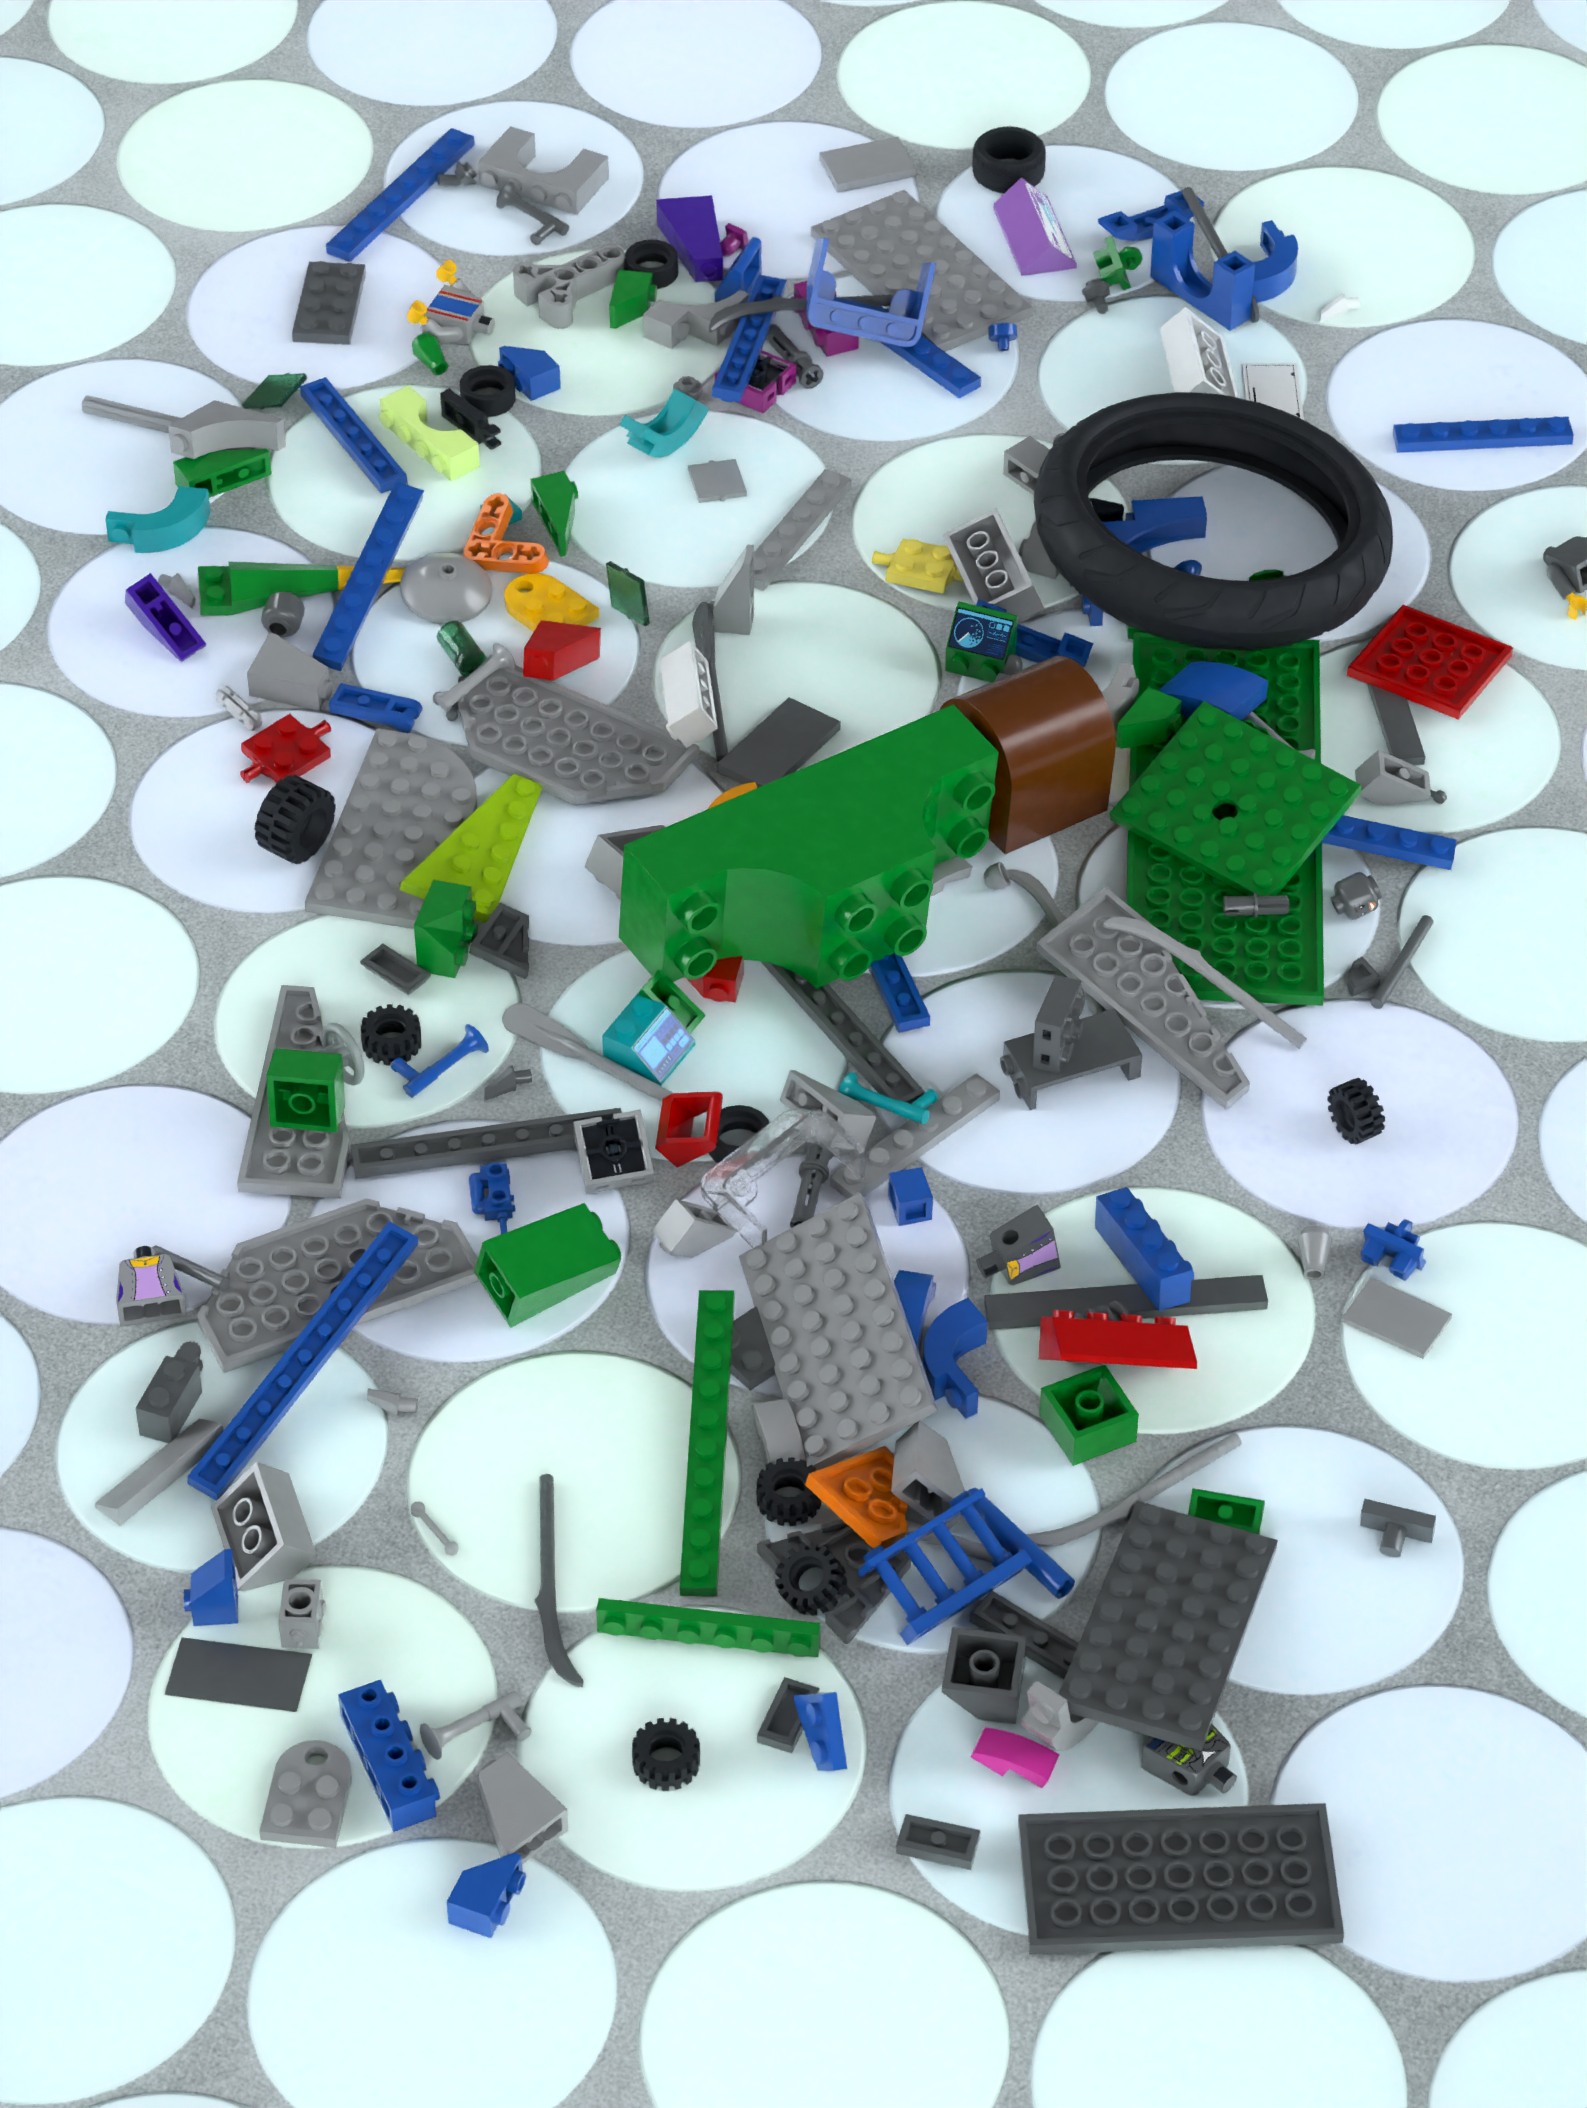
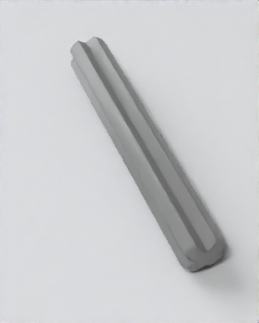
M89 395L85 396L81 402L84 413L169 433L168 425L181 419L180 417Z

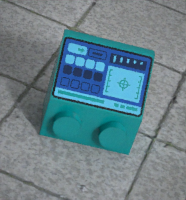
M639 993L635 995L602 1035L603 1056L662 1086L696 1045L695 1039L665 1004L655 1000L652 1001L639 995Z

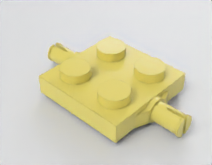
M902 539L897 551L894 553L886 554L874 551L872 556V564L889 566L886 571L885 580L888 583L944 594L948 585L953 581H963L954 559L945 545L938 546L915 539Z

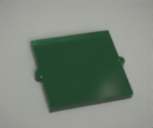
M289 372L286 374L268 375L242 405L245 409L260 408V410L282 407L307 380L306 373L290 374Z
M609 561L606 563L611 607L625 614L628 619H633L644 626L649 625L644 580L629 572L627 568L624 569Z

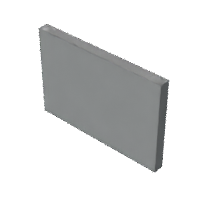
M1370 1277L1343 1315L1341 1322L1424 1359L1452 1319V1313Z

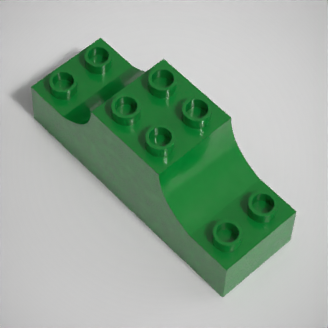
M953 704L624 845L618 937L651 976L659 970L662 977L668 976L673 982L684 977L690 980L698 979L707 974L714 967L717 960L743 956V960L771 963L791 970L802 976L817 989L839 978L844 981L854 980L869 968L871 962L879 961L886 955H892L893 952L898 956H907L916 951L923 944L927 936L926 926L930 895L933 890L934 866L957 856L961 859L971 858L984 848L989 839L988 826L992 798L995 794L994 783L999 752Z

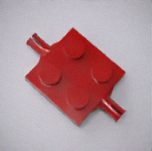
M289 713L242 742L241 752L253 763V765L240 772L242 779L249 783L257 776L264 775L272 778L277 783L289 775L302 776L331 757V749L319 739L331 732L330 724L323 720L313 728H308Z

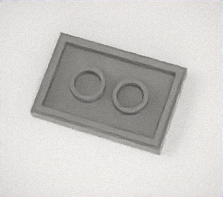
M899 137L819 152V160L837 192L916 176V166Z

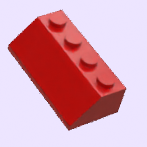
M1053 1310V1317H1041L1039 1360L1197 1369V1358L1188 1326L1176 1325V1318L1155 1317L1154 1323H1142V1316L1121 1314V1321H1108V1313L1087 1312V1319L1074 1318V1311Z

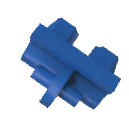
M1403 1219L1399 1226L1388 1222L1385 1230L1370 1223L1365 1227L1363 1231L1365 1242L1360 1253L1362 1261L1372 1266H1378L1384 1254L1394 1258L1389 1266L1390 1273L1404 1281L1409 1278L1415 1269L1422 1271L1426 1264V1260L1423 1259L1424 1248L1417 1246L1420 1236L1411 1233L1413 1226L1411 1221Z

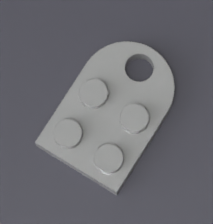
M310 1740L290 1747L280 1756L274 1769L259 1831L261 1840L337 1848L352 1782L349 1759L339 1747L325 1741ZM317 1755L327 1759L323 1764L317 1766L307 1763L309 1758Z

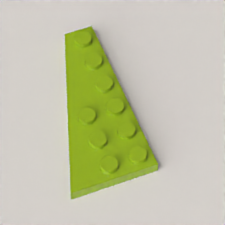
M513 774L402 881L399 890L425 900L433 880L471 886L472 900L476 901L474 919L486 923L500 902L543 786L535 781Z

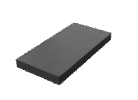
M789 697L717 763V772L740 784L756 782L757 788L796 772L840 730L841 721Z

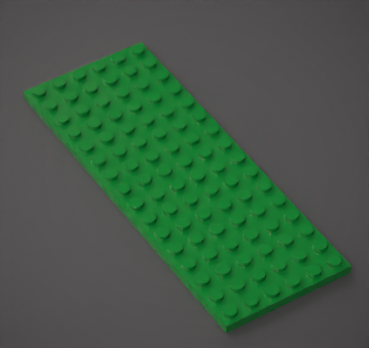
M1133 633L1132 665L1134 666L1136 678L1139 680V691L1135 696V701L1139 699L1148 687L1159 690L1192 662H1216L1238 667L1268 680L1266 700L1252 712L1295 750L1315 749L1314 760L1321 763L1319 640H1305L1293 645L1259 650H1224L1181 644L1148 633ZM1183 717V722H1182L1181 727H1182V726L1184 725V723L1188 720L1187 718ZM1172 732L1165 742L1130 747L1129 789L1177 732ZM1230 803L1220 804L1213 811L1214 817L1218 820L1226 817L1234 818L1238 813L1237 807ZM1128 830L1127 905L1154 927L1188 948L1200 951L1203 959L1210 966L1259 1003L1323 1006L1322 843H1319L1278 893V895L1288 896L1289 911L1287 914L1258 915L1257 918L1246 915L1224 917L1223 896L1247 895ZM1171 954L1172 962L1179 973L1184 975L1199 1000L1236 1002L1224 993L1223 990H1220L1193 968Z

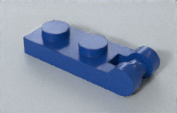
M340 683L329 702L331 713L392 726L402 733H410L415 724L414 719L420 716L423 709L422 705L414 699Z

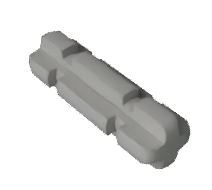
M224 686L216 691V701L223 707H226L225 709L243 723L245 727L251 731L261 727L262 716L239 695L235 694L230 687Z

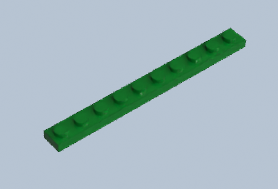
M699 1290L679 1586L680 1596H717L735 1308L734 1290Z

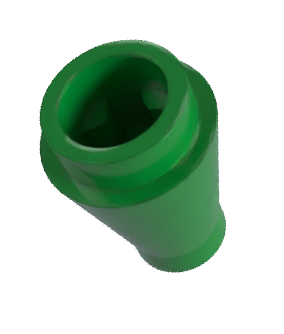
M422 333L413 340L412 352L415 357L425 364L434 375H441L446 372L448 363L444 358L436 336L430 333Z

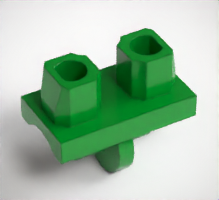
M1113 236L1105 238L1107 247L1093 252L1102 281L1108 282L1110 286L1120 283L1123 290L1131 288L1125 270H1135L1141 264L1142 254L1140 250L1136 247L1127 246L1118 252Z

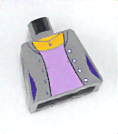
M140 1246L133 1252L134 1259L120 1262L116 1296L120 1327L187 1317L183 1288L169 1255H155L152 1247Z

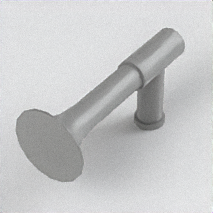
M494 643V653L482 667L449 691L436 692L433 695V702L442 709L447 710L496 670L504 667L514 670L516 664L512 654L502 644Z
M512 1691L449 1725L431 1728L423 1723L420 1725V1736L428 1753L434 1759L439 1760L442 1757V1748L449 1741L500 1716L516 1735L518 1741L527 1739L532 1730L525 1725L514 1711V1709L522 1706V1700L516 1691Z

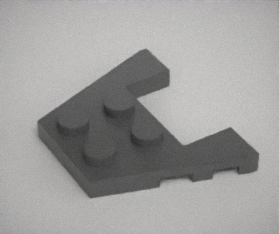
M842 1519L821 1524V1529L805 1534L800 1530L787 1534V1539L771 1543L770 1539L759 1542L757 1544V1553L774 1571H776V1567L783 1569L784 1566L779 1562L782 1556L787 1560L791 1557L787 1551L793 1548L798 1553L800 1552L799 1544L803 1543L808 1548H810L811 1543H817L820 1547L823 1545L836 1556L846 1571L844 1576L847 1578V1585L841 1586L850 1599L826 1613L825 1623L845 1644L851 1642L891 1592L876 1569L862 1578L859 1576L857 1571L866 1563L863 1557L873 1548L849 1525L843 1522ZM905 1551L888 1561L900 1579L911 1568V1560Z

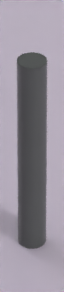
M157 1245L152 1247L155 1255H169L176 1270L219 1290L226 1291L229 1288V1278Z

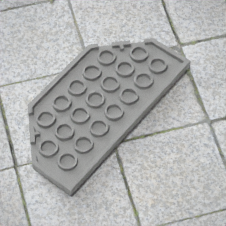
M492 654L476 670L482 667L492 657ZM517 665L514 670H509L505 667L496 670L457 701L472 759L507 775L517 774L535 781L543 786V791L574 805L664 792L699 755V746L696 744L686 748L679 739L674 740L669 732L551 680L523 677V668Z
M366 1198L238 1243L232 1252V1259L226 1270L223 1269L220 1273L230 1279V1286L226 1291L212 1287V1295L206 1305H202L197 1314L198 1325L223 1373L287 1351L389 1221L417 1236L418 1246L356 1325L479 1282L474 1273L478 1258L457 1222L445 1219L442 1223L425 1219V1214L401 1207H398L397 1211L380 1207V1202Z

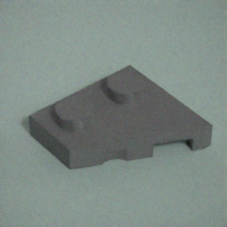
M500 902L471 943L469 953L526 979L529 971V915Z
M756 1306L734 1320L731 1374L750 1391L776 1374L774 1370L776 1364Z

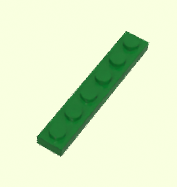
M605 1598L598 1599L596 1608L597 1632L613 1636L627 1635L644 1637L649 1640L662 1639L680 1641L685 1644L697 1643L715 1645L721 1648L749 1649L761 1653L776 1652L792 1654L797 1657L819 1656L820 1623Z

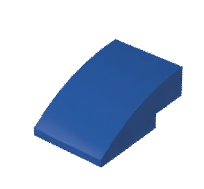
M1192 662L1158 691L1182 700L1181 714L1187 719L1205 701L1242 721L1266 700L1268 680L1244 669L1227 664Z

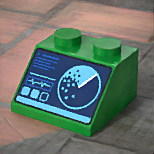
M959 601L946 645L945 671L987 682L995 681L997 675L1004 672L1009 656L1011 654L1016 655L1018 616Z

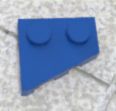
M837 1692L793 1695V1700L817 1770L836 1771L847 1769Z

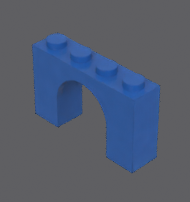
M1175 210L1154 221L1150 277L1229 331L1250 320L1255 263L1237 251H1233L1214 262L1213 283H1210L1201 274L1194 260L1193 238L1195 223Z

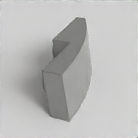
M788 1399L754 1403L752 1409L759 1440L763 1439L767 1462L775 1465L776 1459L783 1458L784 1462H788L789 1457L795 1458L797 1463L801 1459L806 1460L798 1425Z

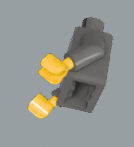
M1576 536L1558 547H1548L1543 554V560L1547 564V576L1562 599L1568 600L1567 615L1573 620L1577 619V609L1581 610L1583 615L1586 614L1587 610L1586 598L1575 595V592L1581 594L1587 590V537Z

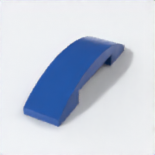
M1183 190L1166 195L1163 206L1131 217L1119 211L1098 218V224L1115 238L1126 241H1139L1153 238L1154 221L1174 210L1188 220L1194 215L1182 195ZM1198 198L1201 206L1204 207V202Z
M980 599L976 603V606L1007 612L1004 608ZM1017 624V656L1036 663L1054 656H1064L1074 660L1083 668L1086 666L1094 643L1066 632L1062 640Z

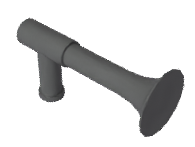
M513 182L505 184L500 190L496 200V205L499 209L507 205L513 206L544 225L530 236V240L534 245H540L554 231L562 236H565L569 231L568 224L519 197L515 192V184Z

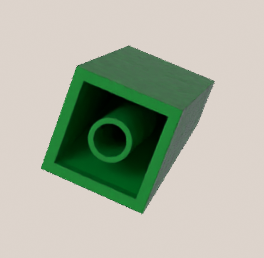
M582 1203L484 1241L474 1273L509 1327L512 1328L617 1273L622 1258L617 1243L612 1239L609 1240L602 1230L603 1226L599 1216L595 1212H590L586 1204Z

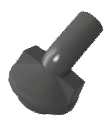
M460 161L457 162L456 175L438 174L437 176L438 186H459L461 184L466 186L467 184L475 185L477 183L474 179L477 173L468 162L462 164Z
M1100 278L1087 282L1086 287L1082 289V294L1087 302L1094 301L1099 314H1105L1108 311V306L1104 297L1110 296V285Z

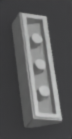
M199 1418L94 1504L95 1508L121 1526L197 1464L224 1431L223 1425Z

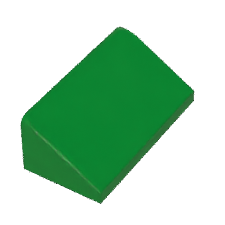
M1192 1488L1188 1515L1259 1534L1265 1500Z

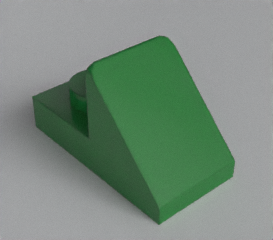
M659 970L651 976L639 991V995L665 1004L690 1034L706 1016L668 976L662 977Z

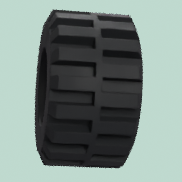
M289 775L284 780L281 779L268 792L258 811L254 829L256 830L255 839L258 841L257 844L291 863L301 864L302 861H308L312 855L314 856L331 831L336 810L334 796L331 795V792L297 775Z

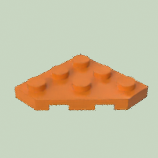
M886 1446L809 1473L805 1483L821 1501L873 1549L879 1545L887 1549L904 1538L907 1533V1522L905 1520L908 1504L891 1493L895 1454Z

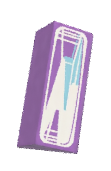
M1021 177L993 204L994 212L1021 276L1075 269L1077 263L1048 196Z

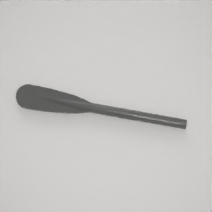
M1186 187L1183 189L1182 195L1219 260L1228 255V252L1193 189ZM1254 295L1252 297L1250 319L1252 323L1259 321V309Z
M701 602L694 613L692 626L696 648L709 664L718 729L713 731L716 760L719 762L728 754L715 667V637L712 609L710 603Z

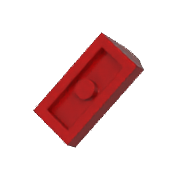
M672 1093L663 1098L655 1149L675 1167L682 1166L716 1148L723 1102L722 1093ZM707 1111L704 1137H691L694 1117Z

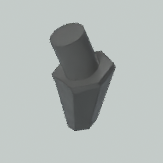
M513 1065L507 1068L485 1087V1101L511 1091H516V1084L531 1083V1069L514 1071Z

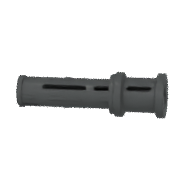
M772 324L766 340L784 360L796 364V376H798L799 383L804 388L811 389L816 387L823 379L824 373L822 368L812 363L811 356L807 352L799 351L793 342L781 331L779 326Z
M811 1138L805 1143L804 1152L806 1156L799 1166L801 1183L793 1217L790 1221L791 1228L814 1217L821 1184L829 1177L828 1163L835 1153V1147L826 1139ZM819 1148H821V1154H817ZM807 1194H808V1195H809V1200H808V1204H807V1206H806V1205H805V1201H806V1197H807Z

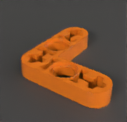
M497 493L490 495L484 501L465 545L464 556L475 561L487 571L527 574L542 572L548 566L549 559L541 544L501 541L513 514V509L505 494ZM495 528L491 534L481 535L485 529ZM513 553L509 559L499 560L503 554Z

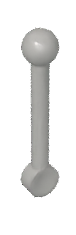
M414 1502L411 1505V1514L414 1517H420L443 1543L446 1554L451 1556L457 1554L459 1550L458 1544L450 1541L426 1514L424 1503Z

